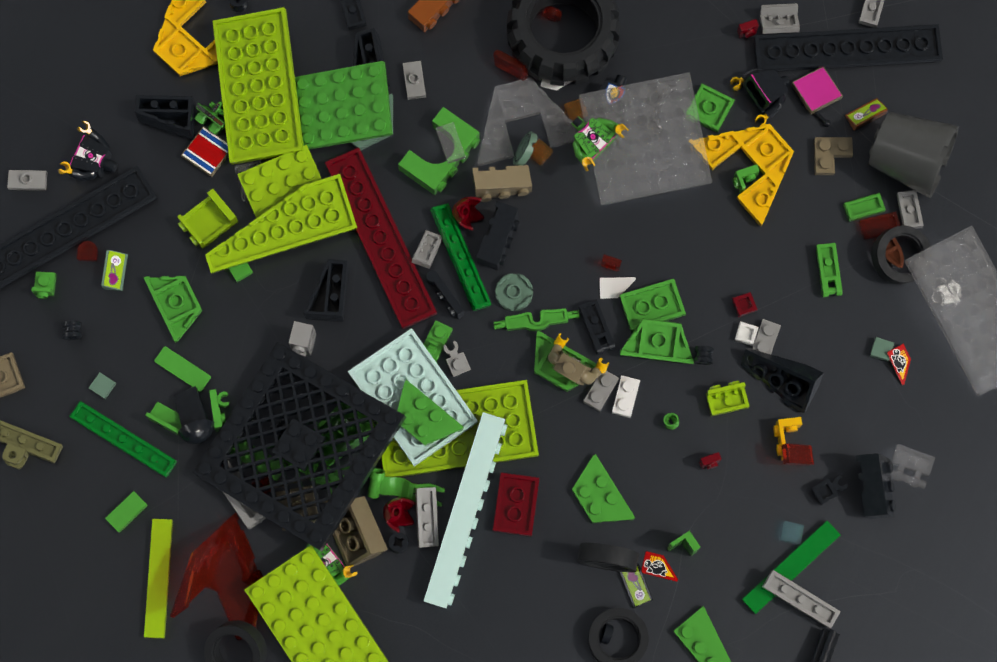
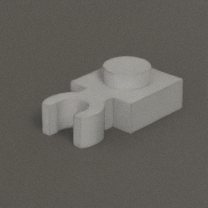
M453 341V350H448L446 345L443 346V349L450 355V358L445 360L452 376L455 377L471 370L464 352L458 354V344L456 341Z

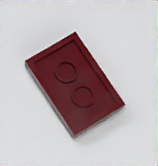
M501 473L493 532L532 537L539 486L538 477Z

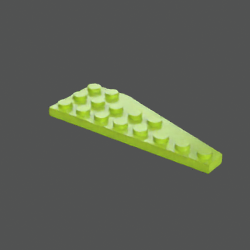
M337 174L301 186L297 191L284 198L283 201L267 210L242 230L236 232L235 235L205 254L211 274L357 229L341 175Z

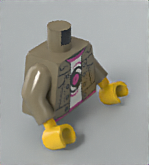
M561 333L557 336L548 356V361L553 364L552 368L555 371L583 386L584 384H592L601 373L606 372L609 362L603 364V358H599L595 368H591L564 352L562 349L569 338L567 337L566 340H563L560 337Z

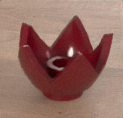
M464 197L453 206L452 214L458 224L466 229L473 230L470 223L478 222L485 218L475 208L482 198Z
M402 497L390 500L383 508V516L386 523L398 533L400 531L399 526L415 524L408 510L416 503Z

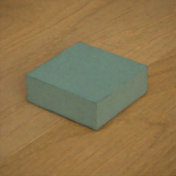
M876 337L870 356L889 362L890 358L887 352L893 349L894 342Z
M99 372L89 386V389L106 400L116 383Z

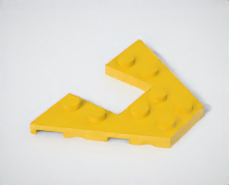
M171 0L167 8L162 29L159 31L158 40L154 45L153 51L179 76L218 64L215 40L204 48L182 28L206 3V0Z
M771 124L688 140V144L711 170L715 169L740 148L755 165H758L763 176L739 194L736 199L761 227L794 150Z

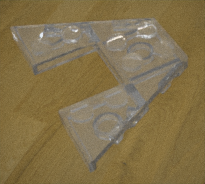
M532 78L495 86L477 165L482 166L514 157L505 124L507 122L541 114L550 148L573 143L574 135L578 131L571 125L573 121L537 86V83Z

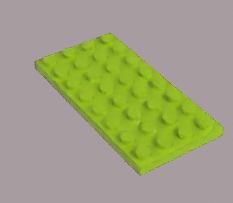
M285 7L213 20L230 164L234 165L304 151Z
M527 380L456 390L476 417L478 423L415 467L393 438L382 455L385 476L404 477L466 467L483 412L505 419L504 424L508 425L505 436H500L498 443H502L499 455H494V462L538 457L539 453Z
M310 545L245 589V592L291 662H389L313 546Z

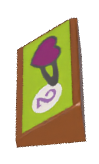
M876 98L849 112L845 117L853 130L856 131L884 116L888 109Z

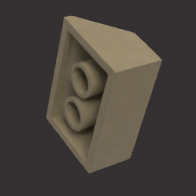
M365 496L355 498L333 533L346 566L359 565L388 550Z

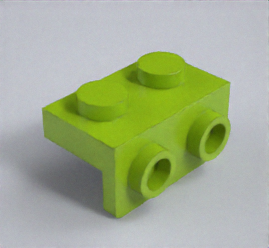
M733 381L725 387H721V385L710 387V390L706 392V398L711 416L749 408L745 382Z

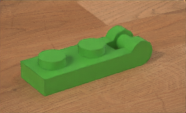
M836 243L816 245L822 297H829V295L833 294L842 296ZM828 282H834V287H829Z

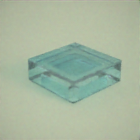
M784 521L780 541L800 545L804 525Z

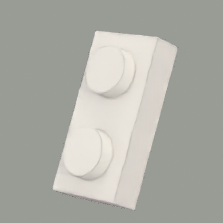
M621 376L612 414L631 418L640 380Z

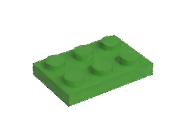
M674 279L619 295L631 332L635 330L642 318L669 321L686 315Z

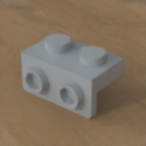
M798 4L762 5L760 10L762 34L799 32Z

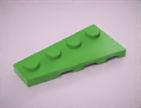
M704 606L673 631L697 662H731Z

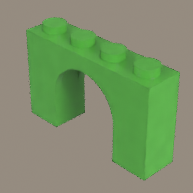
M444 107L432 120V126L451 140L454 145L452 156L443 163L432 164L409 150L398 164L399 171L434 195L438 191H443L448 178H452L456 174L458 165L467 160L468 152L472 148L475 149L480 142L479 131Z

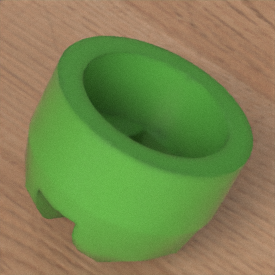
M668 413L664 416V425L667 429L673 430L679 426L677 414Z

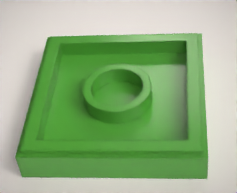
M701 84L685 113V117L718 133L735 99Z

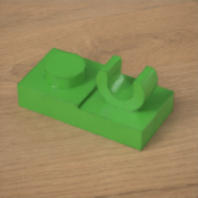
M438 321L434 322L423 344L436 363L443 351V346L446 345L453 331V328Z
M216 389L209 390L214 427L217 432L220 431L226 422L225 413H221L219 406L226 408L230 405L229 402L221 401L222 397L228 396L227 392H221L217 395Z

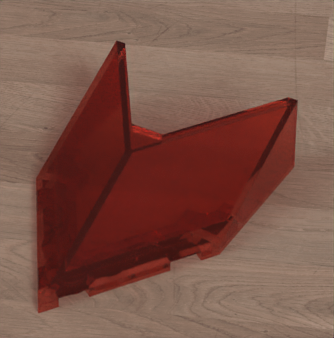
M236 512L191 553L170 617L174 618L188 608L189 603L206 587L217 591L229 621H245L256 628L258 610L245 592V589L263 576L261 571L257 570L254 562L255 556L244 530L240 529L237 521L239 518ZM235 635V637H236L237 640L243 639V638H241V637Z

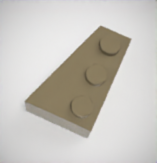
M528 165L506 166L502 170H495V167H489V171H478V167L472 168L475 196L482 198L481 202H488L492 198L498 197L499 199H507L510 195L517 194L518 196H525L532 192Z

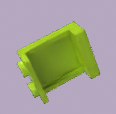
M214 189L207 192L208 197L184 216H177L180 221L178 223L179 227L184 233L188 231L191 235L189 239L195 246L199 245L202 249L238 223L235 214Z

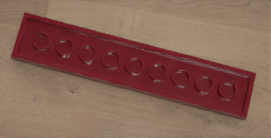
M360 148L325 162L331 176L341 175L357 225L356 231L402 330L436 315L437 311L415 264L412 263V258Z

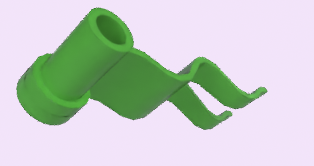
M374 468L369 476L370 483L367 496L379 498V494L394 495L416 503V495L413 494L415 493V488L436 487V491L443 493L445 488L429 483L414 484L401 477L385 476L383 469ZM437 501V506L442 507V503Z

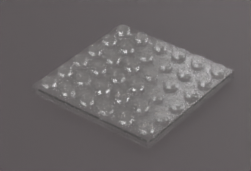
M690 72L579 95L585 123L591 118H603L618 124H624L629 129V131L623 130L621 132L624 138L617 134V138L594 160L595 166H593L601 206L712 183Z

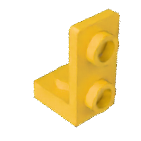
M801 417L778 419L776 425L773 426L774 436L778 437L779 443L776 445L777 455L781 456V461L788 458L784 430L786 432L798 431V428L802 426Z

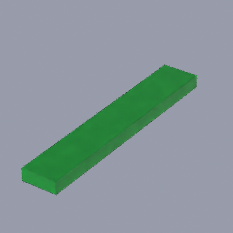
M449 203L432 207L430 209L472 310L476 311L490 307L492 305L452 214Z
M82 401L78 403L69 416L166 478L177 463L175 459Z
M826 521L774 571L792 581L841 534ZM767 577L742 599L744 604L754 614H757L775 597L774 594L762 588Z

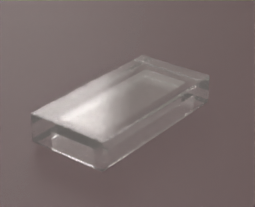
M454 122L437 127L436 132L447 163L465 159L466 156Z

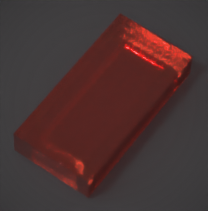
M498 49L493 53L496 67L522 81L528 78L527 68L519 60Z
M892 212L860 220L859 225L865 240L878 237L882 232L900 226L897 213Z
M781 445L784 464L814 465L811 445Z

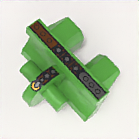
M220 101L217 104L211 102L209 106L212 109L198 103L196 106L198 112L194 119L203 125L208 118L211 119L212 123L208 130L218 135L225 128V120L219 116L220 114L224 117L222 102Z

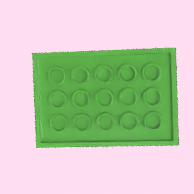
M384 61L295 77L303 145H307L309 150L393 135Z

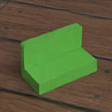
M157 401L151 413L147 412L145 416L150 421L179 436L178 431L182 428L179 414Z
M690 531L671 542L667 547V550L671 551L682 543L690 556L700 549V545Z

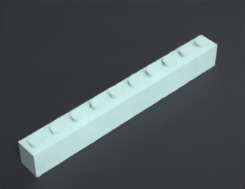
M482 413L424 602L446 609L448 605L452 606L455 594H452L454 586L458 587L461 575H458L459 567H464L467 556H464L465 548H470L473 538L469 535L471 529H476L478 518H475L477 510H482L484 499H481L483 491L487 492L490 481L487 480L488 474L494 471L496 462L493 461L495 454L499 455L502 443L498 442L501 435L505 436L508 426L504 424L505 419Z

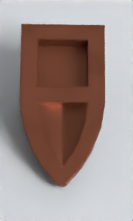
M893 238L887 245L886 259L896 267L903 268V252L896 238Z

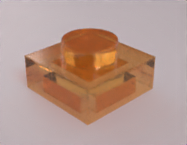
M539 138L537 143L532 146L534 149L530 157L541 166L553 154L554 150Z

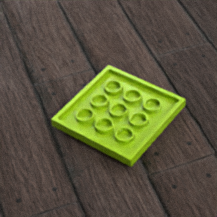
M307 145L303 146L304 151L283 154L237 174L256 218L283 201L284 198L297 191L301 186L322 179Z

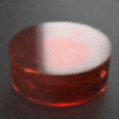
M548 6L545 7L543 16L548 20L558 22L561 19L562 13L559 9Z

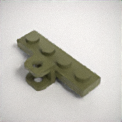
M0 420V443L6 445L2 458L8 466L18 470L25 465L29 454L55 464L63 448L62 444Z

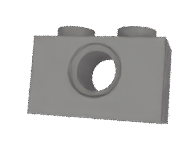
M294 321L289 339L290 348L303 357H306V355L311 356L316 338L314 326Z

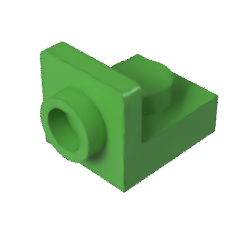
M757 164L735 172L732 181L735 189H739L740 193L746 188L744 181L746 183L751 182L758 176L760 170Z
M36 272L35 284L31 288L32 293L41 299L54 296L57 274L54 272Z

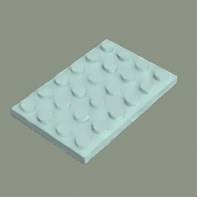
M412 328L348 371L360 390L395 410L398 409L404 382L407 379L464 427L460 432H455L444 439L424 446L400 426L394 439L414 467L478 423L476 417Z

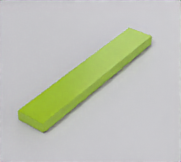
M152 519L144 638H165L173 528L172 519Z

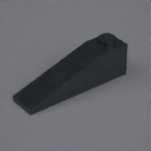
M746 348L741 362V366L757 380H762L772 393H777L783 399L782 401L786 405L802 413H805L823 376V372L806 364Z

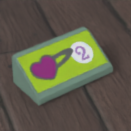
M112 250L106 251L101 283L103 289L123 291L128 254Z

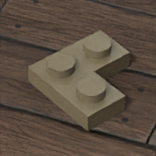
M852 137L814 138L815 175H834V158H852L853 156Z

